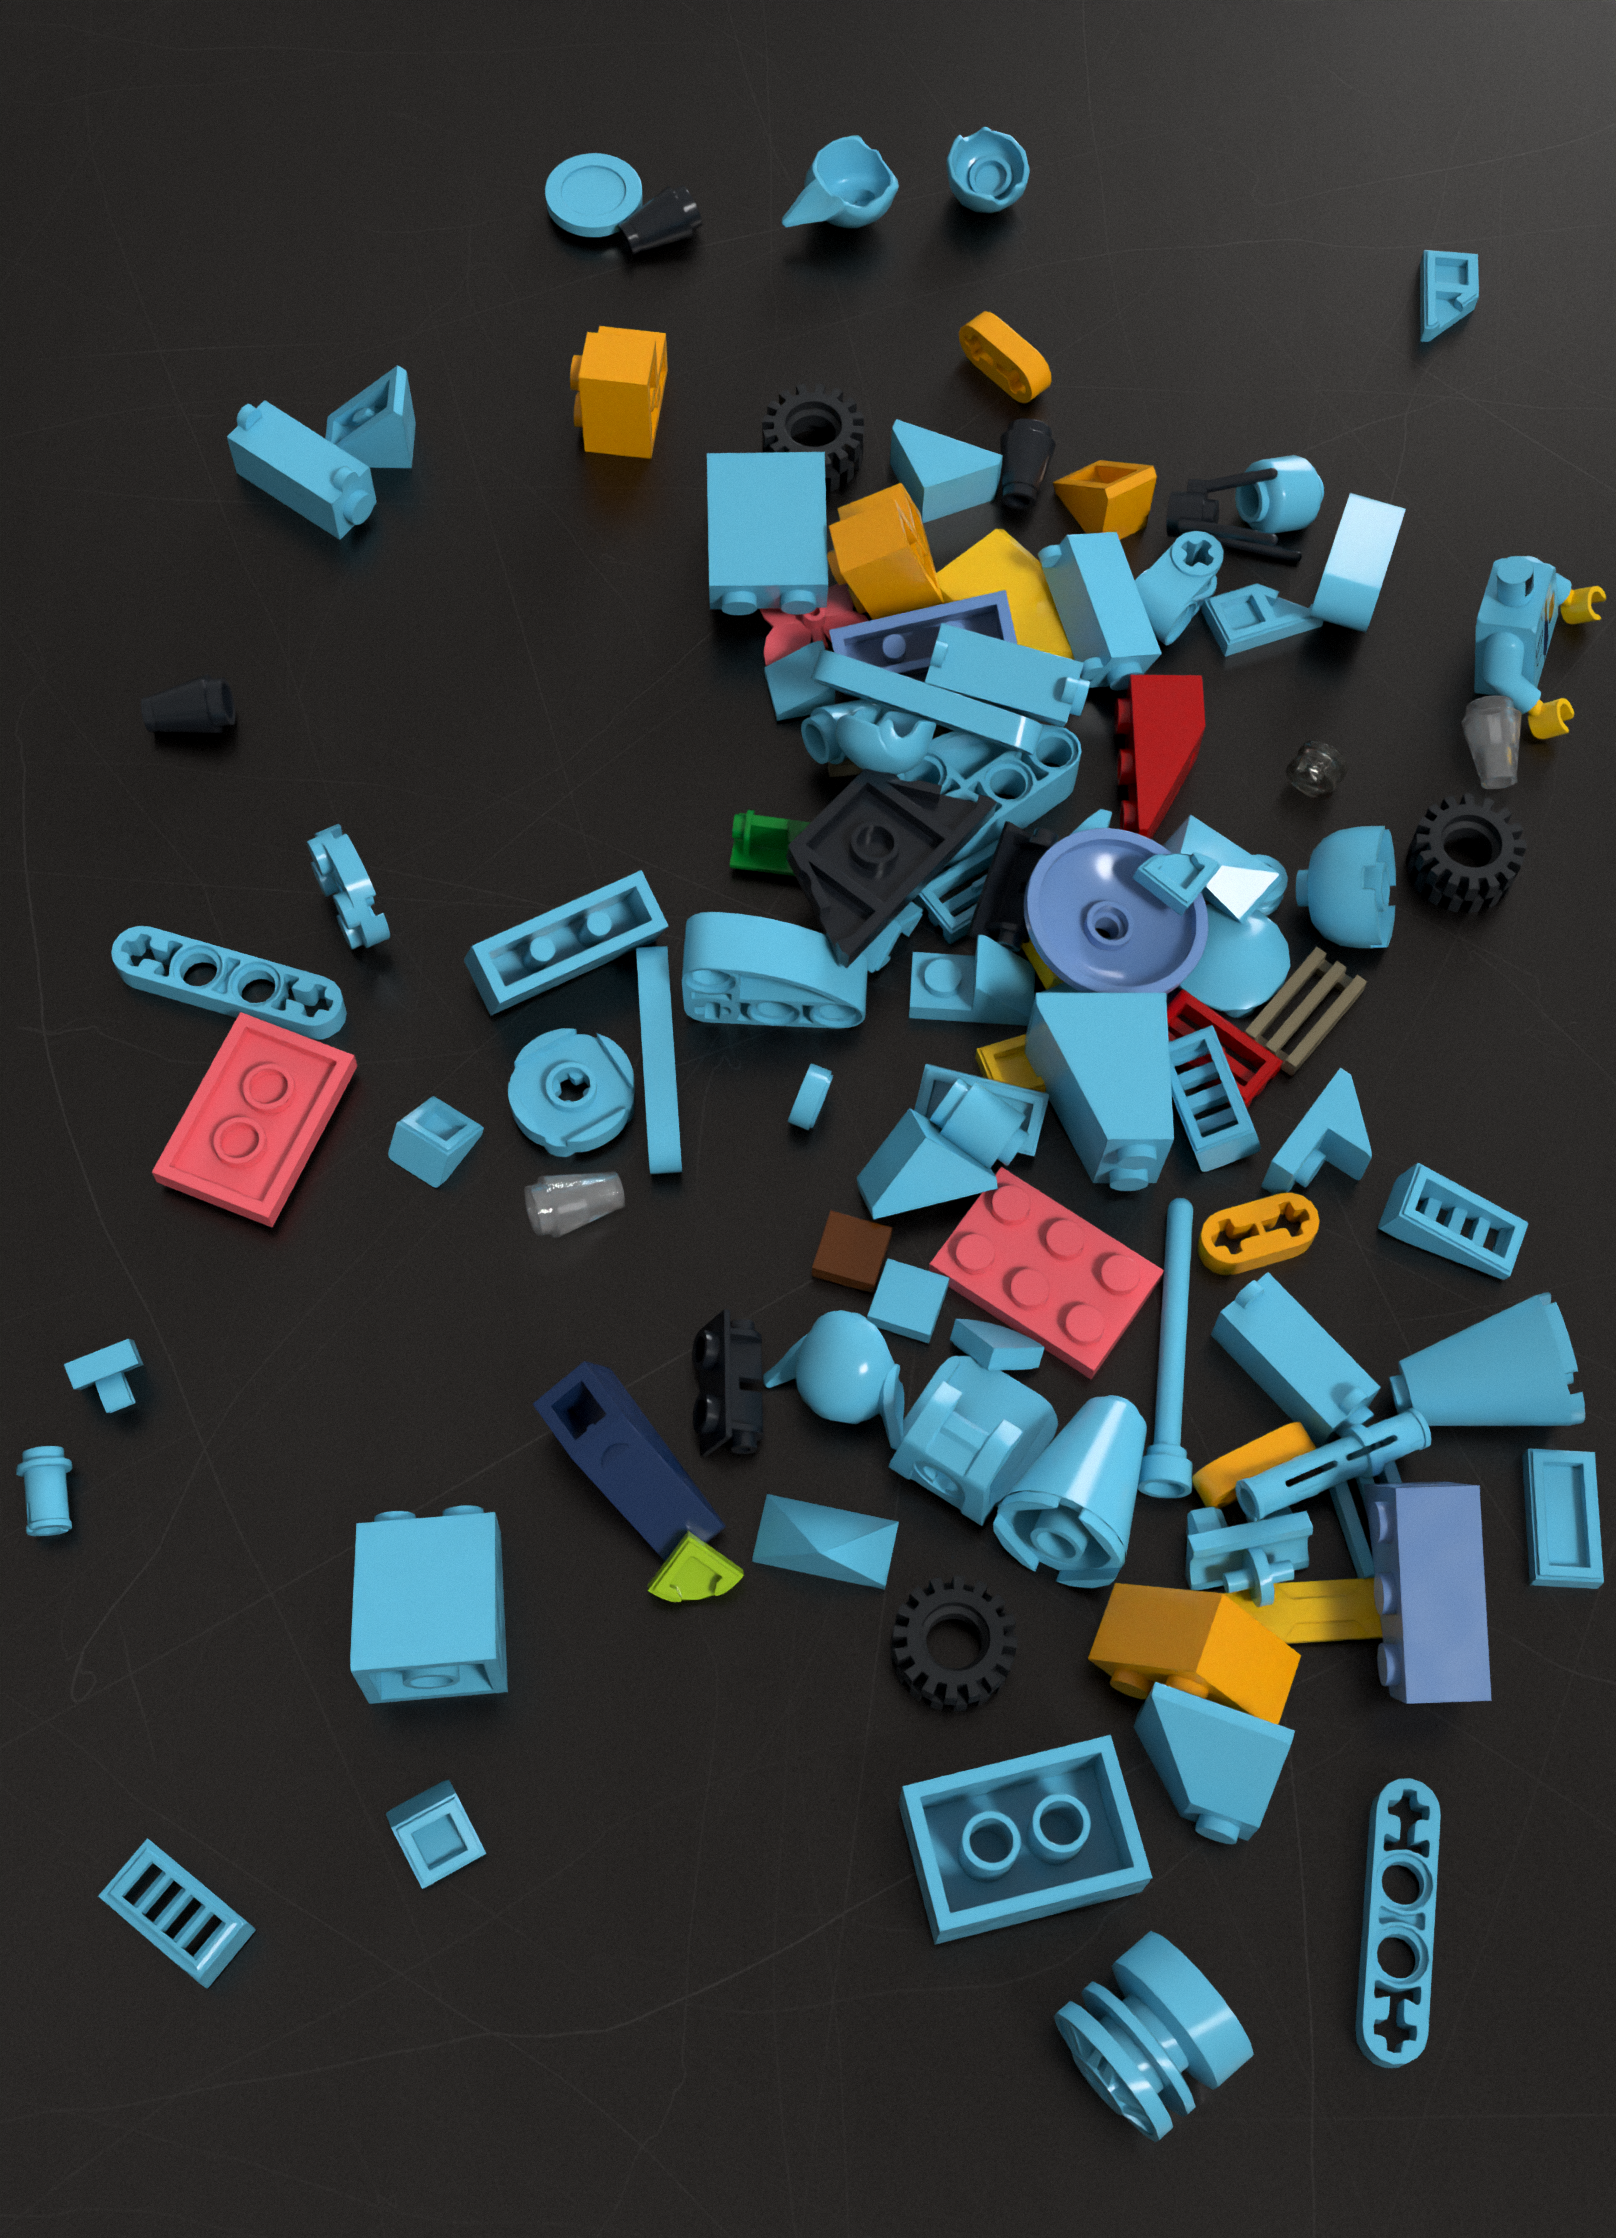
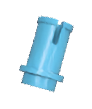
M41 1446L25 1450L22 1453L23 1462L16 1467V1474L24 1478L27 1513L26 1534L30 1536H52L68 1532L69 1529H72V1521L69 1518L66 1473L72 1470V1461L65 1458L64 1448L59 1446Z

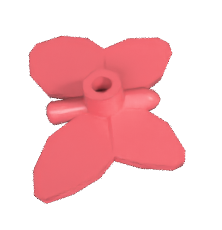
M837 583L829 587L827 608H816L807 614H788L783 612L781 608L759 609L764 620L773 628L766 636L763 655L766 666L810 644L811 638L813 642L823 640L825 650H827L829 647L826 637L831 642L829 630L869 621L865 615L853 611L854 604L849 594L847 583L841 586Z

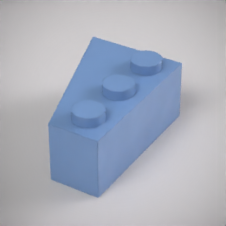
M1006 590L829 630L835 653L924 683L941 623L1017 644ZM843 693V696L854 697Z
M1445 1481L1364 1484L1375 1571L1374 1599L1377 1612L1380 1615L1383 1643L1379 1644L1377 1654L1378 1673L1381 1684L1389 1686L1391 1697L1406 1704L1491 1701L1480 1486Z

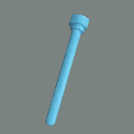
M1185 1198L1172 1200L1167 1209L1154 1444L1147 1447L1146 1456L1142 1457L1138 1490L1140 1492L1157 1498H1181L1189 1495L1192 1491L1193 1464L1190 1460L1186 1459L1187 1451L1180 1447L1193 1206Z

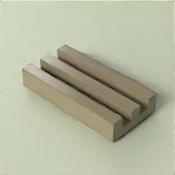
M1318 947L1313 950L1244 1032L1283 1061L1281 1069L1290 1076L1296 1073L1362 994L1367 984V981L1359 975L1354 979L1346 975L1347 967L1336 961L1332 965L1326 961L1327 953ZM1314 974L1320 976L1322 979L1269 1041L1262 1037ZM1333 987L1342 992L1341 995L1290 1055L1283 1052L1281 1048Z

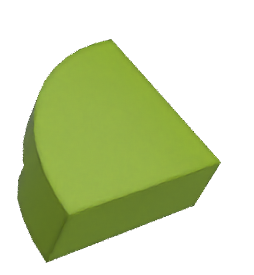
M687 1531L648 1584V1591L671 1602L701 1600L714 1595L724 1594L744 1576L742 1568L693 1533Z

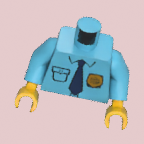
M1511 556L1505 559L1500 558L1494 562L1478 613L1475 638L1474 690L1475 693L1500 696L1519 714L1527 712L1532 734L1538 739H1548L1569 733V729L1563 721L1574 717V710L1567 699L1561 698L1543 703L1540 700L1541 692L1537 689L1558 617V606L1560 605L1563 619L1568 624L1573 625L1601 620V617L1593 611L1591 604L1605 601L1606 595L1599 586L1572 590L1571 581L1556 573L1554 566L1543 563L1532 556Z

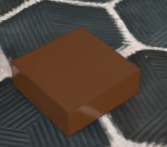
M830 1210L812 1266V1276L874 1294L891 1240L892 1227Z

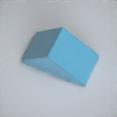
M397 365L331 413L327 418L325 439L370 468H412L416 422L407 371Z
M896 419L892 427L890 465L899 483L903 484L918 508L923 523L995 499L999 490L1003 455Z
M909 1108L858 1175L857 1185L873 1219H878L998 1189L996 1176L991 1168H986L939 1134L942 1128Z

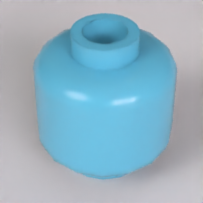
M1291 455L1263 459L1252 463L1245 472L1275 468L1278 471V475L1273 480L1236 488L1235 502L1241 518L1253 530L1270 534L1308 527L1317 517L1324 497L1323 482L1309 461L1300 456Z

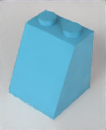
M825 452L707 453L710 609H722L724 613L730 615H747L755 612L757 609L781 608L785 613L800 615L810 613L816 608H827L828 558Z
M1036 993L1025 1037V1055L1036 1076H1041L1045 1083V1093L1050 1094L1049 1101L1092 1183H1110L1112 1189L1119 1191L1140 1190L1147 1187L1148 1183H1156L1174 1141L1166 993Z
M463 1505L445 1509L441 1517L416 1518L415 1514L411 1512L390 1511L376 1515L374 1522L356 1523L350 1667L351 1673L369 1704L508 1692L501 1530L495 1512L484 1513V1509L481 1507Z

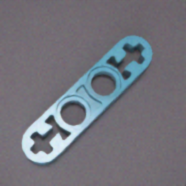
M820 650L811 676V680L836 691L898 712L929 719L935 722L936 725L1027 755H1034L1044 727L1042 724L1016 713L827 650Z
M136 926L125 930L119 934L112 946V959L119 976L127 985L135 989L235 1018L242 1012L316 1040L331 1037L341 1029L346 1020L347 1011L340 988L334 981L317 974L148 926ZM146 949L152 950L156 961L143 959L138 967L133 965L130 958L132 955L142 956ZM205 962L216 966V976L206 985L191 986L183 980L185 972L194 964ZM163 964L170 966L169 976H167ZM267 979L274 983V993L264 1002L250 1003L241 997L244 987L253 980ZM289 989H292L295 1001L288 999ZM319 998L325 999L329 1011L319 1009L314 1017H308L304 1005L315 1006Z
M637 947L650 1174L682 1172L668 947Z
M1411 1778L1397 1779L1387 1784L1374 1798L1369 1818L1355 2031L1357 2044L1363 2055L1373 2064L1384 2068H1399L1418 2058L1425 2049L1429 2032L1441 1813L1439 1802L1433 1791L1424 1783ZM1402 1796L1410 1798L1409 1805L1411 1810L1422 1813V1820H1417L1409 1827L1407 1832V1848L1420 1846L1422 1848V1855L1407 1849L1384 1850V1842L1393 1846L1400 1840V1818L1389 1814L1388 1807L1396 1805ZM1401 1865L1410 1869L1419 1881L1420 1891L1414 1903L1401 1905L1387 1897L1382 1887V1876L1387 1867ZM1396 1937L1404 1940L1411 1947L1415 1955V1966L1409 1977L1395 1978L1382 1970L1378 1963L1377 1950L1383 1939ZM1375 1987L1388 1993L1413 1992V2002L1403 1999L1397 2003L1396 2023L1399 2028L1409 2030V2040L1397 2044L1394 2053L1387 2050L1385 2037L1374 2034V2024H1379L1387 2019L1390 2006V1996L1375 1998Z

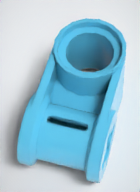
M1191 531L1178 537L1152 567L1145 570L1135 580L1155 637L1165 645L1173 643L1180 636L1191 619L1203 607L1204 599L1211 598L1216 591V573L1222 565L1224 551L1221 543L1214 536L1206 532Z

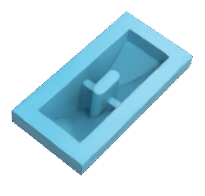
M1192 815L1183 822L1163 845L1172 854L1192 855L1193 852L1210 856L1223 864L1202 890V895L1206 901L1240 924H1243L1282 881L1280 873Z
M767 1494L752 1562L885 1590L899 1522Z

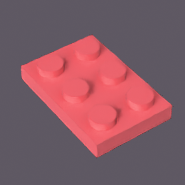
M240 1012L152 1170L156 1182L273 1227L357 1068L355 1056Z
M1001 1167L995 1174L998 1189L981 1193L931 1261L929 1271L949 1277V1287L1017 1332L1040 1343L1045 1347L1046 1351L1089 1379H1092L1160 1282L1164 1270Z

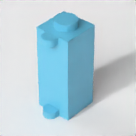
M265 400L257 408L250 404L241 408L237 416L238 426L227 436L237 474L339 540L354 525L363 523L369 517L374 505L377 503L369 466Z
M1117 532L1066 535L1059 545L1043 548L1038 553V557L1074 659L1084 663L1081 678L1090 681L1089 688L1110 686L1115 691L1128 689L1130 675H1144L1162 653Z
M941 623L925 680L927 684L1062 728L1067 723L1069 714L1081 716L1090 681L1080 678L1083 662Z
M1269 1272L1257 1282L1253 1280L1238 1293L1235 1300L1220 1312L1211 1336L1294 1422H1301L1310 1439L1318 1447L1328 1444L1337 1435L1341 1437L1342 1432L1356 1424L1366 1426L1374 1417V1414L1368 1407L1381 1387Z

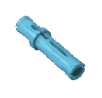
M1411 1407L1402 1411L1399 1415L1369 1427H1365L1362 1424L1351 1426L1342 1432L1341 1439L1303 1455L1296 1456L1251 1478L1237 1481L1235 1490L1238 1502L1246 1516L1252 1521H1257L1264 1518L1267 1514L1313 1497L1322 1491L1357 1476L1362 1479H1370L1379 1475L1383 1471L1385 1464L1413 1451L1429 1447L1432 1438L1428 1423L1417 1409ZM1378 1441L1381 1443V1447L1349 1461L1346 1459V1455ZM1321 1467V1473L1289 1487L1286 1486L1285 1482L1287 1480Z

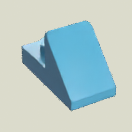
M985 935L977 936L975 956L913 952L909 1018L1028 1026L1034 1003L1035 970L1030 962Z
M1342 1068L1337 1071L1271 1161L1261 1185L1262 1188L1273 1195L1288 1193L1296 1182L1306 1188L1325 1160L1352 1178L1361 1180L1372 1158V1152L1350 1073Z

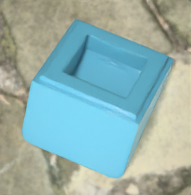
M823 640L810 643L764 667L777 721L811 715L812 711L817 707L835 704V690L811 680L820 650H825Z
M432 1096L396 1123L388 1155L394 1163L432 1187L438 1188L449 1178L478 1141L484 1127L435 1096Z
M450 1780L440 1782L386 1813L391 1829L422 1889L486 1854Z

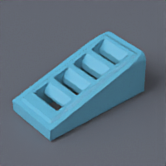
M1213 1025L1170 1041L1171 1093L1201 1171L1207 1172L1259 1152L1261 1146ZM1211 1055L1212 1062L1177 1075L1175 1067L1202 1056ZM1220 1078L1221 1084L1187 1097L1184 1093L1188 1089ZM1226 1102L1230 1103L1231 1108L1197 1121L1194 1118L1195 1114Z
M1417 1163L1396 1179L1380 1219L1378 1229L1401 1241L1505 1280L1511 1276L1528 1222L1424 1165ZM1420 1200L1423 1201L1420 1211L1418 1212L1415 1209L1418 1201ZM1440 1208L1448 1211L1443 1225L1436 1222ZM1465 1218L1473 1221L1468 1238L1460 1235ZM1489 1228L1499 1231L1492 1252L1483 1247Z
M148 1838L98 1896L207 1989L256 1931L251 1924ZM154 1863L162 1872L133 1906L124 1896L150 1865ZM175 1881L182 1889L156 1920L152 1922L145 1914L171 1883ZM193 1898L197 1899L202 1904L201 1907L174 1939L169 1937L165 1931ZM216 1915L222 1920L221 1924L197 1953L192 1956L185 1948L210 1918Z

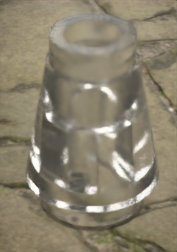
M1488 696L1470 702L1466 706V717L1461 721L1478 776H1480L1481 787L1485 789H1502L1512 786L1517 782L1516 771L1518 770L1522 714L1519 710L1515 709L1513 699L1507 696Z
M615 1171L539 1176L538 1183L528 1185L524 1190L526 1209L535 1234L537 1236L551 1234L555 1239L625 1206L623 1187Z

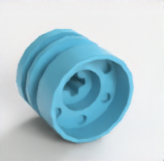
M1150 1931L1111 1966L1116 1981L1125 1996L1123 2001L1105 1987L1092 1981L1081 1992L1085 2005L1091 2015L1081 2006L1069 2001L1054 2015L1058 2030L1072 2051L1076 2065L1097 2094L1117 2114L1123 2115L1143 2135L1157 2142L1173 2128L1170 2115L1163 2103L1182 2117L1189 2114L1196 2107L1191 2091L1181 2075L1183 2070L1187 2071L1200 2083L1214 2090L1250 2059L1254 2053L1251 2042L1239 2020L1201 1971L1167 1939Z

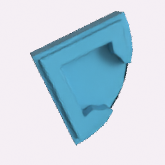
M1193 852L1192 855H1163L1162 853L1145 861L1132 878L1182 916L1223 864L1210 856Z
M910 902L862 952L868 961V971L871 973L878 971L889 962L891 957L888 955L900 933L908 937L910 936L923 915L921 913L923 911L922 908Z
M956 1319L950 1337L955 1346L968 1356L973 1357L987 1371L1039 1368L1045 1348L1035 1340L1014 1330L970 1319Z

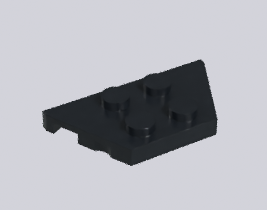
M865 768L788 845L786 860L841 965L848 968L994 816L997 802L994 799L979 795L976 803L940 794L942 785L921 780L904 781L895 774Z

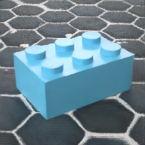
M1111 1735L902 1786L898 1804L934 1944L1140 1893L1152 1879Z

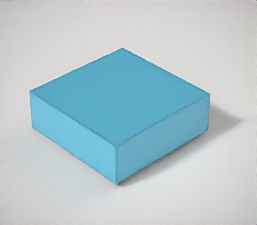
M887 1259L867 1315V1320L878 1328L929 1344L949 1287L950 1278Z

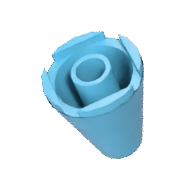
M1549 1292L1534 1295L1398 1361L1400 1375L1389 1377L1390 1388L1398 1415L1402 1411L1413 1407L1424 1416L1428 1426H1571L1583 1423L1585 1420L1583 1392L1570 1394L1567 1386L1574 1382L1573 1373L1578 1372V1368L1560 1309L1556 1302L1551 1303V1294Z
M1114 1395L1089 1399L1000 1501L997 1516L993 1522L994 1533L1004 1549L1022 1565L1035 1572L1039 1562L1060 1571L1056 1582L1074 1587L1093 1589L1110 1585L1116 1579L1118 1572L1123 1568L1126 1561L1147 1432L1146 1422L1134 1404L1125 1398Z

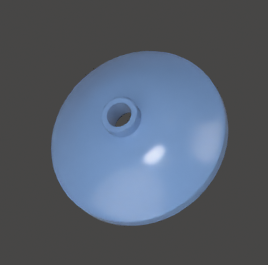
M1095 828L1080 831L1063 838L1041 857L1030 875L1024 895L1026 928L1034 948L1041 959L1053 973L1069 986L1082 993L1167 994L1185 981L1197 966L1206 947L1209 925L1207 908L1202 892L1184 914L1180 916L1132 878L1137 869L1151 857L1162 853L1163 855L1172 854L1165 847L1145 836L1130 831ZM1100 928L1107 931L1111 940L1100 936L1095 929Z

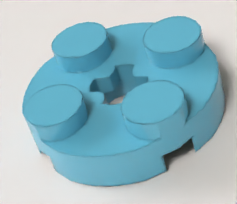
M339 824L315 833V838L306 842L314 861L311 862V867L324 895L327 897L336 893L333 895V899L340 914L336 917L350 948L355 949L362 945L368 948L389 939L390 931L384 913L375 916L371 905L374 904L373 897L376 896V892L348 835H342Z
M561 1028L538 1036L520 1051L514 1062L515 1070L510 1077V1083H508V1098L513 1118L521 1131L529 1139L544 1146L554 1156L567 1157L575 1152L589 1151L606 1144L623 1130L635 1113V1079L631 1063L624 1051L613 1040L596 1033L597 1038L590 1035L577 1034L576 1029ZM570 1079L574 1085H580L585 1082L589 1087L583 1091L582 1099L574 1102L570 1100L563 1101L558 1098L562 1093L560 1083Z

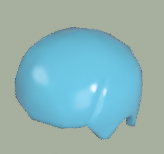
M982 127L976 133L965 138L961 135L957 136L953 141L946 162L950 190L962 206L978 213L998 212L1015 203L1023 195L1030 173L1026 151L1011 135L991 131L988 127Z
M857 709L852 715L845 714L840 716L837 721L835 736L840 749L859 768L898 775L911 771L922 762L931 743L936 723L907 713L888 711L875 725L865 721L863 710Z

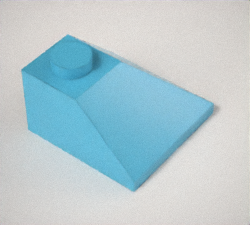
M1158 1682L1154 1683L1137 1714L1134 1729L1180 1817L1196 1822L1195 1831L1197 1833L1226 1844H1236L1237 1838L1248 1841L1260 1828L1292 1744L1294 1730Z

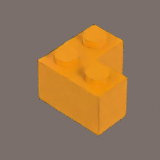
M599 326L598 333L587 332L583 355L573 356L570 371L571 390L579 391L576 394L574 404V427L583 428L585 452L652 458L668 372L666 333Z
M902 483L837 508L840 521L829 525L834 550L827 552V558L837 583L840 586L847 583L852 602L859 614L868 612L872 620L944 604L921 514Z
M1115 1583L1088 1659L1112 1676L1110 1685L1113 1688L1131 1697L1146 1699L1154 1683L1158 1682L1278 1725L1301 1655L1223 1593Z

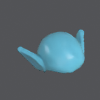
M859 135L837 139L818 151L806 173L805 189L782 217V225L787 228L826 221L837 227L851 229L870 224L882 217L891 206L899 188L898 180L882 160L879 151L869 148Z
M838 1310L828 1312L819 1317L809 1333L794 1344L785 1356L763 1375V1384L767 1388L796 1378L797 1389L803 1401L823 1418L857 1424L880 1414L891 1448L897 1450L903 1441L904 1389L903 1384L899 1381L900 1365L894 1364L885 1339L876 1325L869 1322L861 1314Z

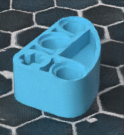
M1042 724L1044 727L1034 755H1027L957 731H952L931 740L928 751L918 766L911 771L896 775L904 781L921 780L942 785L940 792L942 795L976 803L978 796L984 795L991 797L997 802L994 816L955 855L947 866L953 867L998 840L1005 821H1010L1019 828L1024 829L1067 799L1073 792L1082 752L1080 741L1074 733L1059 726ZM1043 763H1054L1060 767H1049ZM1007 794L1013 796L1015 799L1006 800L999 798L996 795Z
M723 912L698 913L687 919L685 927L682 968L684 1010L691 1018L710 1023L836 1029L854 1027L862 1023L866 1015L868 961L866 956L861 953L848 968H845L839 963L824 934L795 924L744 914Z

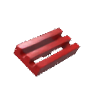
M1182 989L1167 1006L1169 1042L1196 1032L1177 1017L1180 1013L1202 1029L1213 1025L1220 1042L1259 1069L1256 1074L1228 1055L1225 1052V1048L1222 1047L1247 1109L1255 1096L1258 1097L1264 1090L1270 1078L1273 1079L1280 1071L1283 1061L1186 990ZM1208 1054L1178 1067L1186 1072L1210 1063L1213 1060L1211 1055ZM1217 1078L1203 1085L1211 1088L1221 1084V1080Z

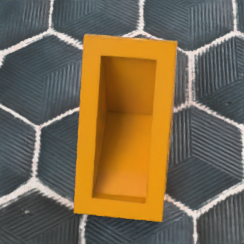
M1099 460L1052 483L1056 494L1086 534L1117 532L1119 540L1147 527L1157 475L1152 465Z

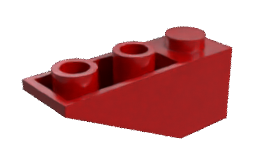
M1130 675L1126 698L1116 699L1114 713L1115 734H1125L1126 749H1119L1117 782L1118 785H1128V801L1122 800L1120 806L1121 830L1137 833L1152 840L1194 765L1206 726L1202 675Z

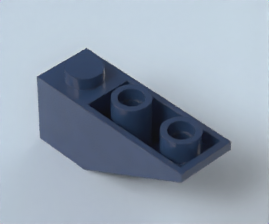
M584 1361L533 1403V1406L569 1456L664 1561L667 1560L687 1531H690L707 1543L726 1528V1525L609 1367Z

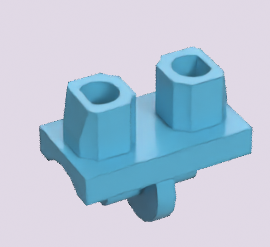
M1214 1506L1190 1511L1187 1514L1185 1577L1190 1590L1199 1591L1223 1585L1227 1593L1248 1589L1252 1601L1257 1607L1273 1604L1274 1583L1293 1580L1294 1570L1308 1568L1309 1566L1308 1537L1313 1533V1525L1307 1511L1293 1514L1289 1506L1267 1514L1264 1518L1257 1521H1252L1246 1516L1248 1523L1231 1527L1227 1526L1222 1510L1216 1509Z

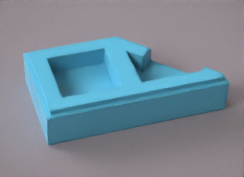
M1423 251L1420 261V341H1431L1475 309L1479 297L1478 254Z
M1258 583L1204 599L1201 611L1225 657L1322 627L1324 621L1309 617L1313 604H1311L1310 608H1306L1278 597L1279 591Z

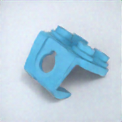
M953 1356L948 1358L939 1367L903 1420V1441L888 1467L906 1479L916 1481L960 1509L963 1515L982 1526L994 1507H998L1003 1497L1053 1441L1058 1428V1419L1052 1405L1044 1397L1001 1370L987 1371L971 1356Z

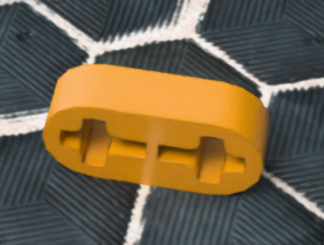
M984 311L960 328L959 341L967 358L1016 401L1027 403L1050 387L1052 382L1051 372L1044 357L998 316Z
M1292 1192L1276 1194L1218 1211L1211 1215L1203 1224L1196 1246L1198 1257L1205 1267L1221 1275H1235L1294 1258L1304 1253L1312 1244L1320 1222L1318 1211L1307 1198ZM1280 1214H1285L1289 1222L1300 1221L1301 1223L1294 1237H1291L1286 1228L1270 1232L1265 1231L1275 1227ZM1220 1231H1225L1227 1237L1234 1240L1250 1235L1249 1238L1240 1242L1236 1254H1230L1226 1246L1215 1247L1214 1245Z
M1293 1422L1212 1461L1194 1474L1192 1484L1206 1508L1214 1506L1216 1509H1220L1238 1500L1235 1490L1237 1481L1251 1478L1317 1448L1301 1422Z

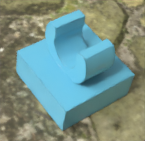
M126 1339L64 1364L74 1390H82L96 1384L106 1413H112L136 1403L124 1375L125 1372L144 1365L134 1340Z

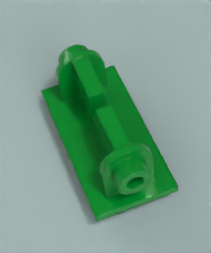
M748 809L747 814H735L732 830L734 842L730 868L795 876L786 860L788 845L811 822L755 815V810Z

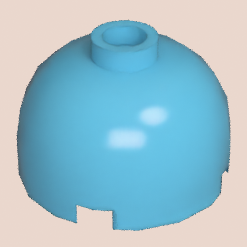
M1360 826L1338 830L1323 838L1313 850L1309 869L1298 870L1296 877L1297 904L1299 907H1309L1311 921L1324 938L1340 946L1353 948L1388 947L1395 919V906H1388L1390 886H1396L1395 855L1389 829H1385V826Z

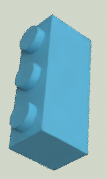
M642 870L471 946L464 958V962L491 1016L636 950L637 947H643L656 941L669 926Z

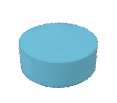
M812 1063L810 1064L790 1113L789 1123L809 1130V1128L813 1129L834 1076L831 1075L832 1071Z

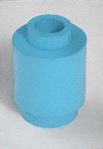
M960 1078L957 1079L930 1118V1121L942 1128L939 1134L988 1169L992 1167L996 1159L1008 1166L1030 1135L1019 1128L1026 1118L1025 1115L979 1083L975 1082L973 1086H970Z

